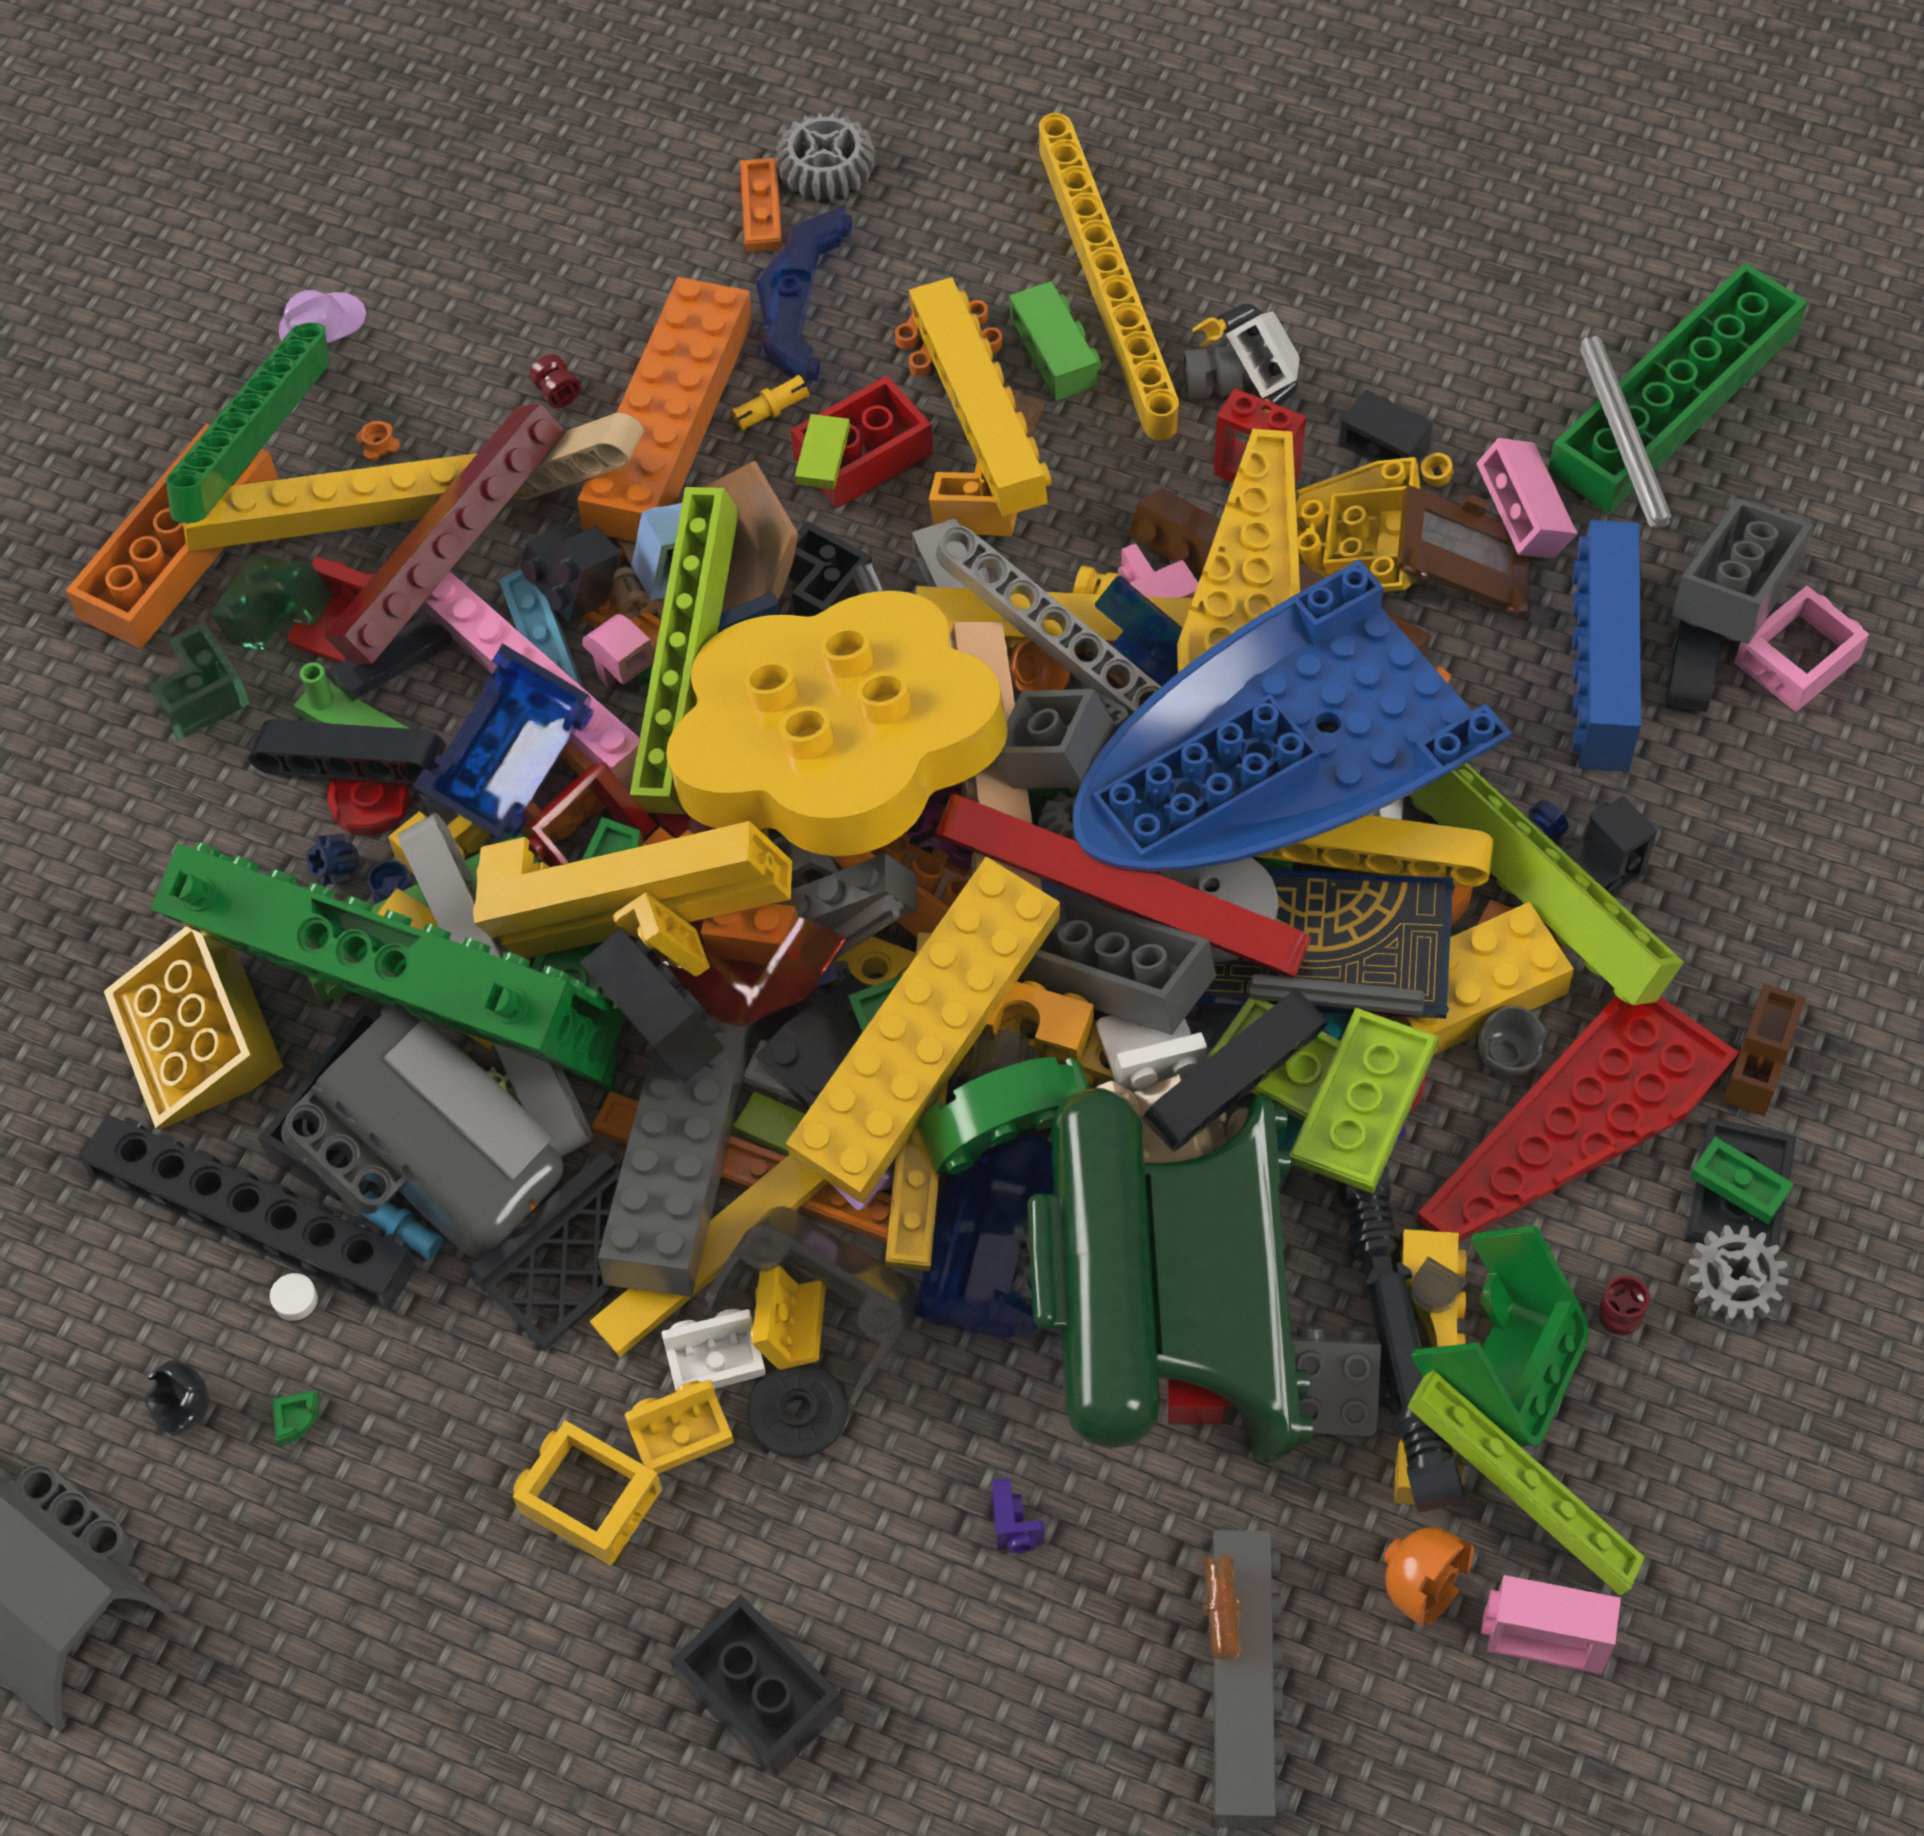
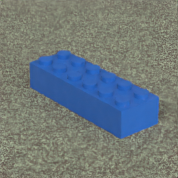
M1590 520L1587 536L1579 537L1578 560H1574L1572 584L1577 585L1578 592L1574 593L1572 604V617H1577V626H1574L1572 636V650H1577V659H1574L1572 668V684H1577V693H1574L1572 701V718H1577V727L1573 728L1572 752H1579V769L1629 772L1641 728L1639 523Z

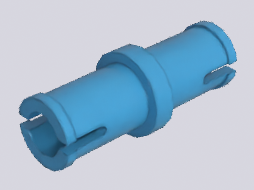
M370 1190L364 1195L368 1199L381 1197L374 1190ZM388 1202L376 1213L363 1214L356 1211L357 1214L384 1230L385 1236L391 1234L404 1240L410 1246V1249L420 1254L427 1261L431 1260L438 1253L443 1244L444 1238L414 1219V1213L407 1208L399 1209Z

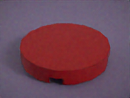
M333 779L328 787L327 803L334 821L343 830L356 835H376L390 830L403 819L410 806L411 793L408 784L336 779L334 782Z

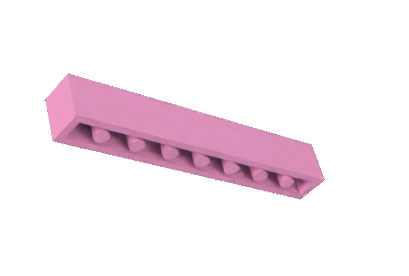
M449 571L423 602L426 611L451 634V638L541 719L546 718L593 764L604 762L630 792L640 738Z

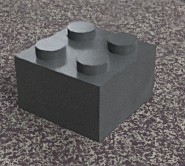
M1095 689L1022 691L1007 720L1008 733L1005 745L995 761L1012 788H1078L1098 753L1105 746L1114 722Z

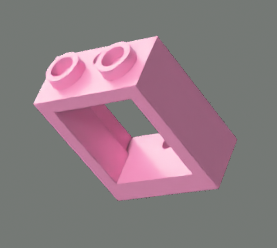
M1805 586L1763 622L1750 644L1740 642L1734 663L1793 711L1797 712L1861 658L1869 633L1863 630L1857 621L1849 619L1835 608L1825 596L1819 595L1810 587ZM1799 616L1839 646L1808 674L1768 643Z
M1504 1575L1499 1590L1490 1589L1488 1603L1484 1607L1481 1634L1489 1635L1487 1652L1602 1674L1615 1646L1621 1598Z

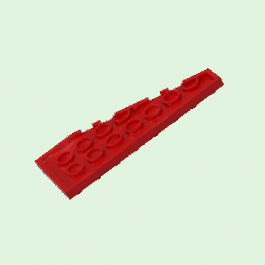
M1616 995L1417 1213L1416 1221L1429 1231L1459 1233L1458 1243L1468 1239L1473 1234L1488 1228L1685 1120L1737 1061L1739 1052L1662 997H1659L1657 1002L1633 1006L1622 1001Z

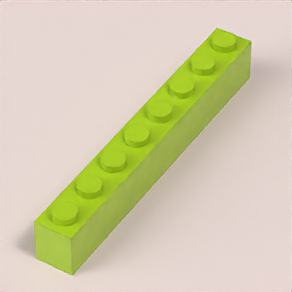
M685 487L630 790V796L647 813L686 814L677 795L666 751L674 728L697 704L691 682V669L694 659L701 648L718 634L739 508L724 488Z
M1468 763L1409 795L1413 799V805L1419 811L1430 815L1440 825L1473 829L1489 834L1493 838L1490 872L1498 878V885L1505 891L1515 894L1524 904L1530 902L1541 920L1555 932V938L1562 945L1576 951L1585 960V966L1592 973L1602 976L1614 987V993L1618 998L1633 1006L1657 1002L1684 961Z

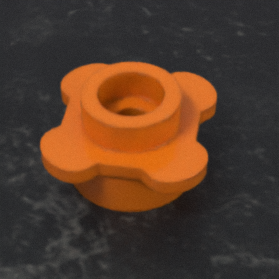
M372 421L367 423L357 433V443L363 446V455L367 460H376L379 456L399 450L400 442L393 437L391 424L382 421Z

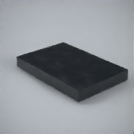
M1712 1117L1707 1118L1700 1158L1714 1137H1717L1790 1181L1797 1136ZM1695 1181L1685 1240L1705 1245L1704 1238L1709 1231L1714 1232L1720 1238L1723 1227L1729 1225L1733 1234L1739 1235L1742 1227L1745 1225L1749 1228V1237L1755 1239L1761 1232L1766 1234L1763 1243L1766 1248L1774 1245L1779 1246L1786 1199L1768 1225ZM1731 1248V1249H1726V1250L1738 1251V1250H1741V1249H1732V1248Z

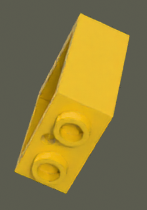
M565 1420L557 1432L551 1431L546 1436L540 1447V1457L531 1470L527 1468L520 1474L515 1482L512 1497L519 1513L612 1566L662 1491L657 1472ZM572 1446L631 1479L597 1531L592 1530L537 1498Z

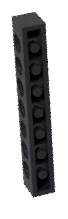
M107 1114L79 1156L91 1177L389 1312L417 1268L410 1252V1246L399 1237L387 1234L384 1238L373 1233L371 1228L359 1219L349 1217L346 1221L335 1216L329 1207L318 1201L311 1200L308 1204L297 1199L291 1190L280 1184L274 1183L270 1187L259 1182L253 1173L242 1167H236L232 1170L221 1165L220 1160L214 1155L203 1150H199L197 1154L187 1150L176 1138L168 1134H161L158 1137L149 1133L144 1125L129 1117L120 1120ZM145 1154L139 1161L131 1162L137 1155ZM183 1170L179 1176L167 1179L171 1173ZM220 1187L216 1193L204 1196L209 1189ZM258 1204L252 1211L242 1213L246 1206ZM287 1221H296L288 1229H279L280 1226ZM327 1237L334 1238L330 1244L317 1247V1244L322 1239ZM372 1255L367 1262L354 1264L360 1256Z

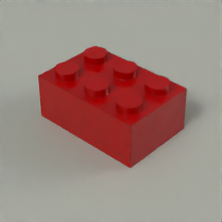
M888 375L817 414L846 418L850 421V430L835 489L819 488L837 509L933 454L932 424ZM809 419L791 429L793 455L797 463Z

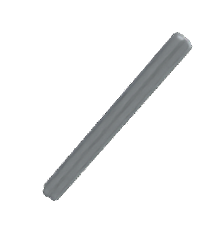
M1598 336L1586 337L1581 341L1580 351L1647 522L1653 529L1666 527L1670 523V510L1603 342Z

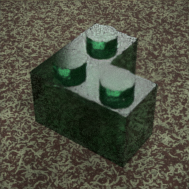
M250 554L210 615L231 645L263 650L282 620L314 626L332 598V594L313 565Z
M205 621L168 639L181 670L151 684L149 687L160 713L178 741L251 704L239 674Z

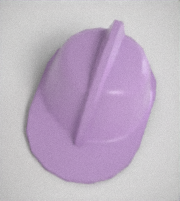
M304 290L291 297L286 304L284 317L280 322L278 333L282 341L294 326L307 322L318 323L326 329L328 344L359 330L365 322L366 310L364 304L357 297L348 293L332 292L324 294L316 290Z

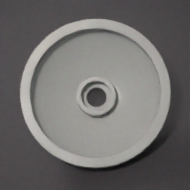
M1251 857L1236 862L1191 870L1161 871L1159 874L1276 921L1278 897L1275 884L1265 868ZM1210 887L1218 888L1215 892H1208L1205 889ZM1211 946L1213 962H1224L1239 958Z

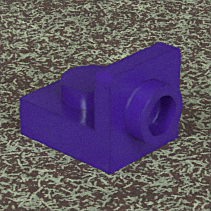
M1011 1479L992 1480V1505L997 1550L1008 1549L1010 1553L1019 1554L1033 1551L1036 1546L1043 1545L1044 1523L1043 1521L1023 1522L1021 1494H1012Z

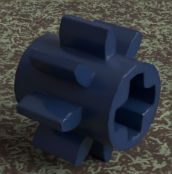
M345 834L315 837L317 846H312L307 852L306 863L308 870L313 876L320 877L321 885L350 882L349 873H353L359 865L358 851L352 843L345 842Z

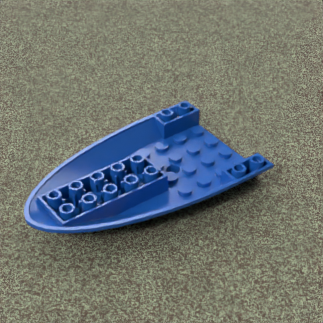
M1357 560L1242 626L1191 662L1151 695L1119 727L1098 753L1083 778L1073 806V832L1076 842L1079 843L1088 856L1098 862L1119 869L1146 872L1175 871L1236 862L1316 837L1384 808L1438 780L1511 738L1512 733L1487 704L1471 711L1381 608L1384 587L1363 563ZM1321 722H1332L1339 729L1336 732L1328 733L1320 731L1316 726Z

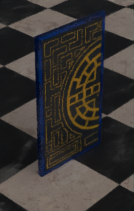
M1266 870L1271 876L1277 891L1278 912L1276 921L1298 929L1312 937L1296 978L1421 990L1424 992L1425 998L1423 1012L1419 1016L1375 1011L1367 1012L1379 1016L1446 1019L1449 1012L1447 995L1452 891L1455 888L1453 878ZM1210 887L1205 890L1208 892H1215L1218 890V888ZM1242 958L1214 962L1216 977L1194 1006L1242 1009L1250 997L1249 985L1252 975L1288 976ZM1265 1000L1273 1005L1278 1003V1001ZM1314 1005L1320 1013L1353 1014L1355 1010Z

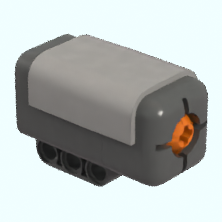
M399 1002L394 1003L317 1079L311 1090L289 1111L281 1130L282 1139L286 1146L354 1210L363 1214L376 1213L400 1191L457 1248L468 1256L481 1258L490 1249L503 1242L557 1185L562 1177L564 1168L561 1157L549 1145L554 1137L427 1018L419 1022ZM297 1119H307L315 1126L316 1133L309 1137L300 1136L293 1129L292 1122ZM334 1149L342 1151L348 1157V1165L343 1168L331 1166L326 1160V1152ZM366 1180L375 1182L381 1189V1197L377 1199L364 1197L359 1190V1183Z

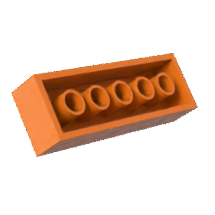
M207 423L65 590L79 620L139 649L146 645L226 547L188 551L183 525L174 521L170 515L166 478L210 425ZM261 449L232 486L279 480L270 452Z

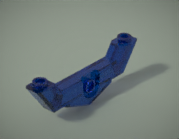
M846 205L791 226L787 245H783L756 281V290L766 331L763 343L765 359L792 379L799 375L804 381L801 386L803 388L807 386L808 390L811 381H818L820 359L814 358L813 347L802 340L801 335L820 255L841 247L843 237L850 238L852 215L846 214Z

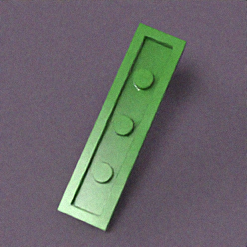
M311 662L301 668L300 678L306 692L293 706L296 714L309 722L410 729L359 699L352 701L342 690L328 682L321 664ZM446 749L443 753L437 770L448 758Z

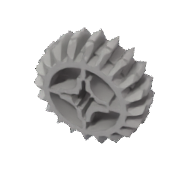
M819 112L817 117L813 119L805 115L802 123L792 122L790 130H784L781 140L778 141L776 164L783 184H788L791 193L799 191L803 199L810 195H813L817 202L821 197H828L831 202L837 195L847 198L849 190L859 192L861 184L868 183L870 173H873L875 150L868 130H864L861 127L860 121L851 123L848 115L840 119L836 117L834 112L829 117H823Z

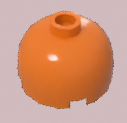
M1434 1527L1416 1530L1410 1533L1404 1540L1396 1538L1388 1547L1384 1556V1562L1388 1564L1385 1573L1386 1590L1393 1605L1421 1626H1423L1424 1622L1428 1625L1434 1623L1446 1611L1460 1590L1454 1586L1459 1571L1468 1575L1474 1558V1546L1457 1535Z

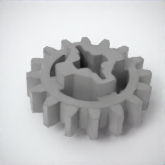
M1725 1225L1721 1231L1720 1238L1714 1232L1709 1231L1704 1238L1705 1245L1701 1243L1695 1245L1692 1254L1696 1258L1689 1259L1686 1265V1270L1695 1275L1689 1278L1686 1285L1690 1289H1699L1700 1292L1694 1300L1696 1305L1703 1304L1706 1301L1711 1305L1708 1311L1709 1317L1712 1318L1718 1311L1725 1313V1324L1730 1325L1735 1315H1740L1743 1323L1749 1325L1753 1319L1754 1312L1764 1319L1770 1312L1769 1305L1778 1306L1783 1297L1777 1291H1784L1789 1281L1778 1275L1782 1274L1788 1265L1786 1261H1775L1774 1257L1780 1249L1778 1245L1770 1246L1769 1248L1763 1245L1766 1238L1765 1233L1761 1232L1754 1239L1749 1237L1748 1226L1744 1225L1739 1235H1734L1731 1227ZM1732 1248L1741 1250L1729 1252L1726 1249ZM1757 1259L1762 1264L1766 1275L1760 1272ZM1736 1269L1743 1273L1739 1280H1735L1730 1276ZM1708 1275L1714 1278L1717 1290L1711 1285ZM1746 1298L1749 1301L1741 1302L1733 1301V1299Z

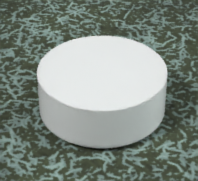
M292 1273L282 1276L274 1283L270 1291V1301L275 1312L281 1318L297 1321L313 1312L317 1305L318 1295L308 1277Z

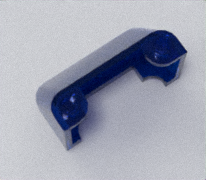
M502 643L492 659V663L497 665L492 675L495 680L488 676L483 682L486 688L443 756L438 754L434 760L439 768H434L431 772L423 769L413 787L422 797L493 837L505 841L509 836L515 839L520 834L527 821V817L524 815L525 811L575 731H583L593 716L594 710L589 707L591 703L589 694Z

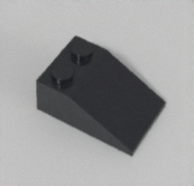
M852 974L785 1023L755 1055L764 1071L808 1109H810L862 1034L848 995L868 987Z

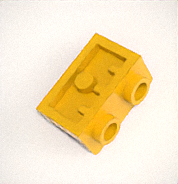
M645 892L613 915L617 926L634 938L639 935L642 942L649 949L662 958L666 957L674 967L678 968L681 966L695 977L710 968L697 930Z

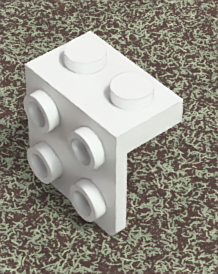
M1113 1015L1102 1017L1096 1023V1031L1115 1082L1132 1092L1146 1089L1155 1083L1177 1075L1185 1078L1206 1061L1207 1045L1202 1032L1191 1035L1186 1019L1182 1021L1172 1035Z

